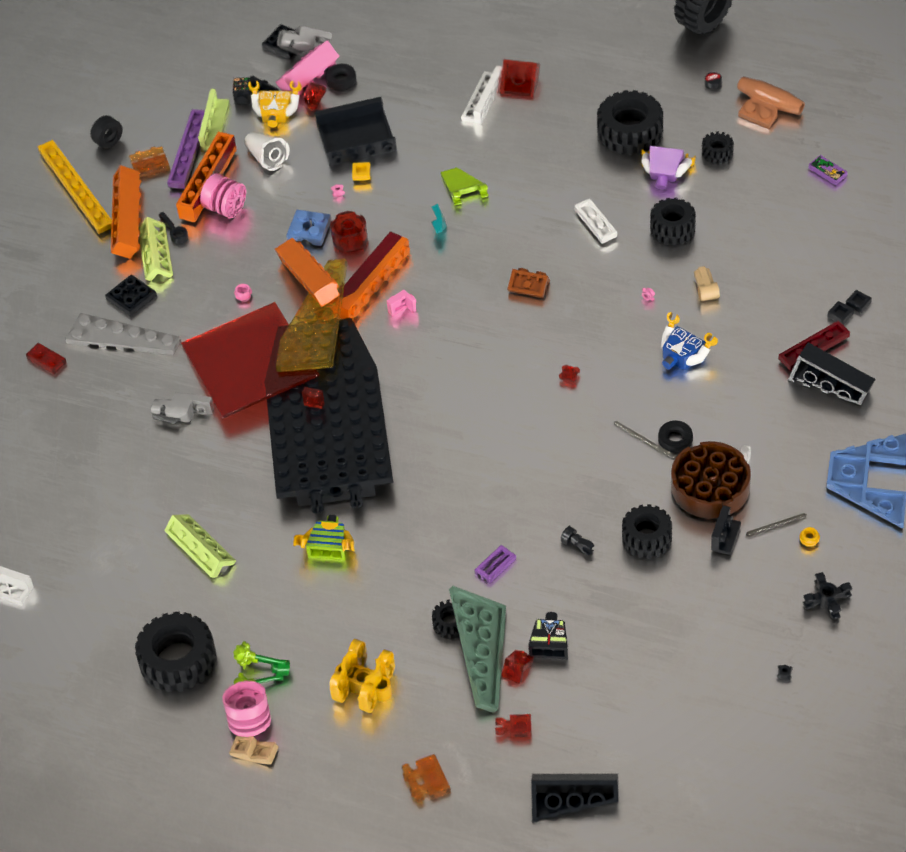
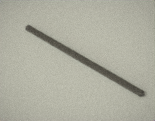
M614 421L615 426L669 458L675 460L677 457L618 421Z

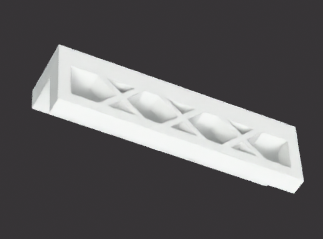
M496 65L493 73L484 71L461 117L462 121L482 124L503 82V66ZM474 112V117L468 116V114Z
M0 566V585L7 586V589L0 591V598L22 606L34 588L30 576ZM17 590L24 591L20 598L12 596L11 593Z

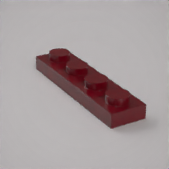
M836 321L780 353L778 359L791 371L808 342L826 351L850 337V331L841 322Z

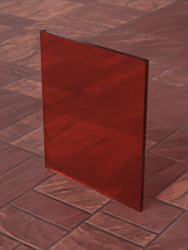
M275 302L181 343L222 418H226L320 376Z

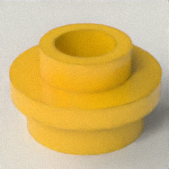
M807 527L801 531L799 539L805 546H815L820 540V535L815 528Z

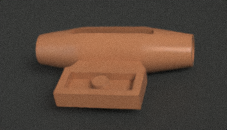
M741 77L738 82L737 89L751 98L746 100L738 112L739 117L770 129L778 117V110L800 115L804 109L805 102L788 91L767 82L748 77Z

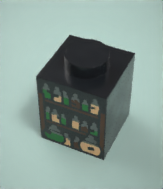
M250 77L233 79L232 93L235 105L252 104V91L248 85L251 82Z

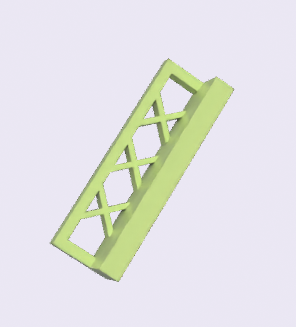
M210 89L198 137L201 152H207L216 134L224 131L230 101L229 99H217L216 89Z
M146 217L138 227V230H140L139 241L145 279L152 281L157 274L171 278L173 271L165 223ZM160 263L166 268V270L160 268Z
M189 514L171 516L164 531L211 578L217 577L223 566L235 564L236 560Z

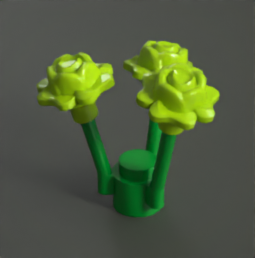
M243 641L242 645H236V649L233 652L234 659L237 660V664L243 666L244 670L252 662L271 664V673H275V676L254 680V678L247 679L241 672L234 679V684L242 681H255L258 683L274 680L283 681V676L289 675V660L258 655L250 649V645L246 641Z

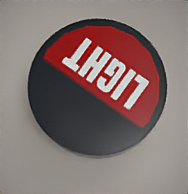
M715 72L707 74L705 76V85L711 89L719 88L722 85V76Z

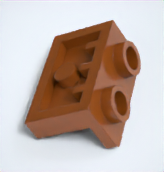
M525 268L512 269L507 290L508 292L544 299L546 287L550 283V279L544 272L536 271V273H531Z

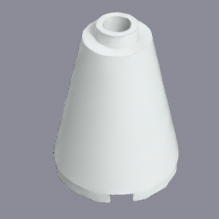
M251 132L245 138V146L260 165L269 171L281 168L283 161L288 159L289 145L281 137Z

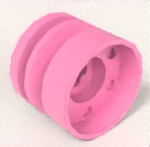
M215 173L206 180L200 195L201 205L227 218H233L241 211L244 205L246 187L240 182L230 180L228 177Z
M242 681L231 685L225 690L222 697L228 726L233 734L249 737L258 735L269 727L271 723L269 705L265 688L260 683Z

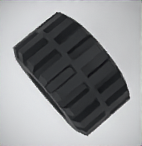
M674 197V199L666 198V200H660L659 203L654 204V208L651 209L650 232L653 234L654 239H658V242H664L666 245H676L677 243L683 244V241L687 242L690 240V237H693L696 212L691 203Z
M647 504V506L639 505V508L633 507L631 512L628 511L622 520V542L625 545V549L631 551V554L634 556L637 554L638 558L645 556L647 559H651V556L656 558L660 556V553L664 554L666 548L669 549L672 542V521L669 514L666 515V511L664 509L660 510L658 506L651 507V504ZM644 529H650V530H653V531H655V532L650 533V534H645V533H641V532H639V531L644 530Z

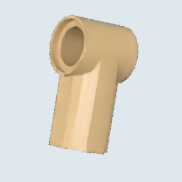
M702 266L694 271L700 301L720 298L718 284L714 282L710 269Z

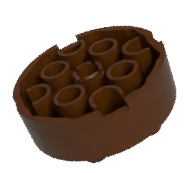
M700 442V445L685 448L675 458L671 469V491L677 504L686 512L701 518H718L723 505L731 507L730 514L739 510L748 499L751 480L750 465L744 459V455L736 448L721 442Z

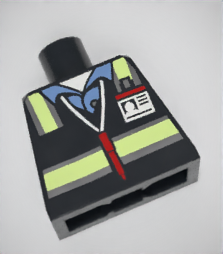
M547 612L545 619H537L535 621L528 644L529 658L568 659L565 621L557 620V613Z

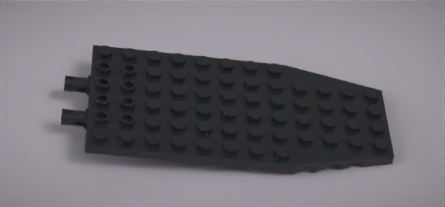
M352 318L278 328L265 381L276 497L280 499L296 496L298 507L311 505V511L316 514L317 507H319V513L324 511L323 503L350 499L351 507L356 508V502H358V508L363 505V497L376 496L374 485L394 483L377 366Z

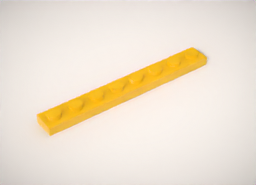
M50 140L37 146L39 153L98 234L111 229L112 219L56 143Z

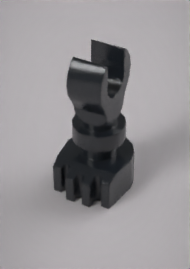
M568 526L563 531L561 542L565 545L572 541L571 543L575 546L577 545L585 555H590L594 551L592 549L595 546L593 542L582 538L573 527Z

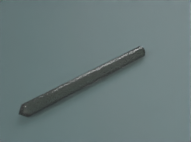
M802 513L748 531L746 535L752 536L806 518L807 514Z

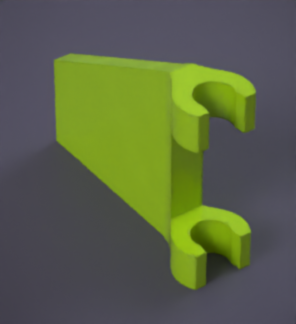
M457 167L440 172L455 206L462 204L460 197L463 194L479 190L481 198L489 196L486 183L479 181Z

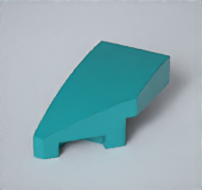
M436 204L432 206V209L437 219L431 223L438 234L446 229L447 225L439 205Z

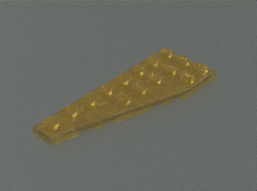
M346 259L327 261L324 270L337 282L339 286L337 290L340 296L321 307L308 293L280 339L276 362L277 372L333 367L347 270Z

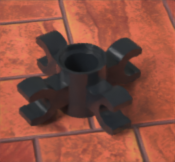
M823 572L815 574L817 580H814V583L819 592L803 595L805 609H811L819 604L820 607L829 610L832 620L840 618L839 612H841V608L836 600L852 596L850 591L853 588L850 582L836 587L833 583L826 582Z

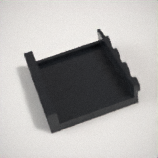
M381 97L314 111L316 125L329 166L397 151L396 138L392 135Z

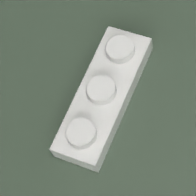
M590 198L574 205L576 213L601 243L617 237L615 228Z

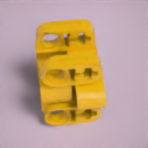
M353 639L348 653L343 657L342 663L337 665L331 677V698L334 701L344 703L348 693L353 692L360 695L358 696L360 710L372 713L377 701L384 702L392 696L390 679L395 670L394 654L384 649L378 659L375 658V670L364 667L367 661L366 644L361 640Z

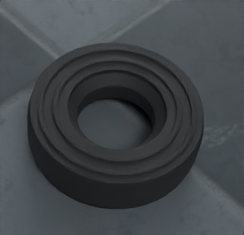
M336 64L327 70L326 82L332 89L346 90L355 84L356 72L348 64ZM345 74L347 78L338 80L335 79V76Z
M678 420L669 421L660 427L658 441L664 450L671 453H680L685 448L691 446L693 432L691 427L685 422ZM672 432H679L683 435V438L680 441H672L668 438V435Z

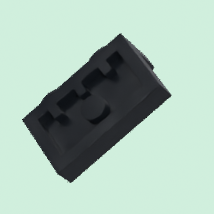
M723 505L711 536V550L730 555L740 530L741 522L733 520V516L730 515L731 507Z

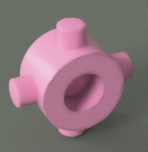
M337 184L331 187L334 197H340L345 194L343 185Z
M644 287L642 289V297L645 300L653 301L655 299V292L651 288Z

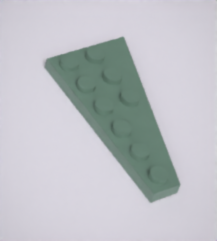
M452 586L449 592L475 706L495 713L498 710L506 605Z

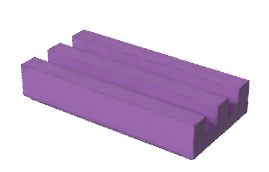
M500 545L474 569L475 574L480 575L483 580L486 579L487 583L490 584L516 560V555L503 545ZM504 552V554L499 559H496L501 553ZM492 563V565L484 572L483 570Z

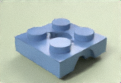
M296 209L286 235L287 241L293 237L296 242L306 239L312 245L322 246L331 223V215Z

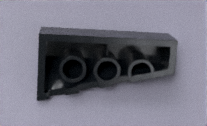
M808 342L800 353L788 381L795 382L796 380L802 382L803 386L809 388L814 386L820 388L823 393L828 394L832 392L837 394L838 398L861 405L876 379Z
M532 774V823L548 817H557L560 814L573 813L589 807L593 808L618 802V774Z

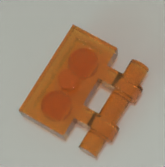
M155 146L150 147V150L136 151L135 154L129 155L130 162L138 161L132 163L133 170L140 172L139 179L170 170L166 155L158 156V154L164 153L162 146L157 148Z
M435 754L415 761L417 769H411L408 763L402 765L404 780L409 783V791L412 797H415L417 803L425 800L423 794L426 793L429 794L431 799L451 792V788ZM422 778L424 784H418L416 779Z

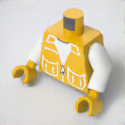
M256 81L257 86L255 88H252L251 82H249V89L252 91V108L268 126L276 127L278 123L287 122L288 117L298 109V92L302 89L299 81L296 88H294V81L290 82L293 94L292 91H259V94H257L259 90L258 81Z

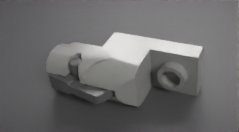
M299 26L295 31L282 30L278 36L277 46L296 55H301L303 52L313 50L315 42L323 43L331 40L332 33L305 26Z
M175 392L173 400L154 399L151 405L153 419L176 424L178 421L190 422L194 412L212 415L214 411L212 397Z

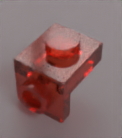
M515 650L505 658L501 676L519 684L522 681L524 671L532 665L534 657L527 655L524 651Z

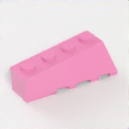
M327 40L314 47L313 50H310L308 54L301 58L302 60L292 66L293 69L288 70L275 83L281 91H292L293 94V90L290 87L291 81H294V88L298 86V81L301 83L302 88L309 87L314 83L313 79L321 77L325 73L324 70L335 65V60L340 56Z

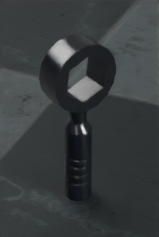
M161 212L159 218L171 229V241L175 244L186 242L188 239L186 228L181 226L175 227L169 217L164 212ZM176 234H183V236L175 237Z

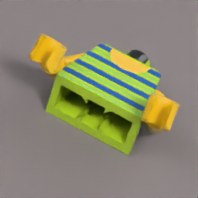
M328 515L327 521H317L314 527L310 528L304 535H295L293 546L300 545L301 548H305L306 545L309 558L345 560L346 550L354 551L355 542L350 532L345 530L344 524L338 522L339 518L336 515Z

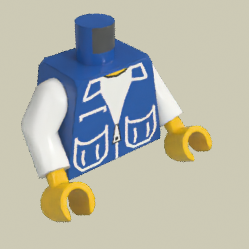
M669 312L667 314L669 324L666 325L661 340L664 358L662 365L668 370L674 365L684 370L689 366L702 363L711 350L710 346H715L718 343V339L714 336L710 341L712 334L707 333L704 336L705 341L679 326L674 328V325L679 323L680 317L677 314L675 320H671L673 313Z

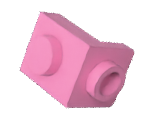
M405 290L391 296L387 300L388 313L393 317L405 308H408L412 313L416 312L417 302L412 294H408Z

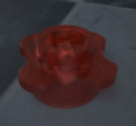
M564 365L562 366V373L559 374V378L565 383H574L577 380V374L580 373V369Z

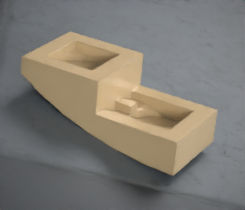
M236 736L229 754L242 760L272 765L278 745L275 742L257 741L253 736Z

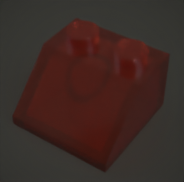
M503 59L500 94L534 97L539 80L540 64Z

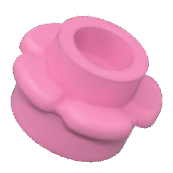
M247 284L237 285L234 291V295H236L235 297L238 300H247L251 297L250 294H252V290Z

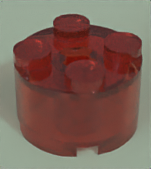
M353 211L337 214L336 218L330 223L333 245L340 253L364 249L368 241L365 218L361 214L360 216L355 214Z

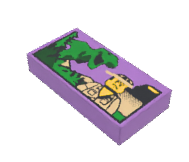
M822 155L814 159L808 169L835 186L848 175L846 170Z

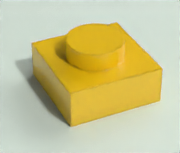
M370 162L353 163V181L370 180Z

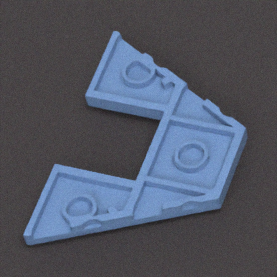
M906 434L895 437L890 435L885 439L879 438L868 441L866 445L859 447L850 446L844 450L832 451L830 453L826 488L903 528L906 492L868 488L867 481L870 461L906 465Z

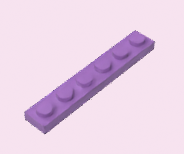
M191 110L167 181L170 188H186L200 145L198 137L205 110Z

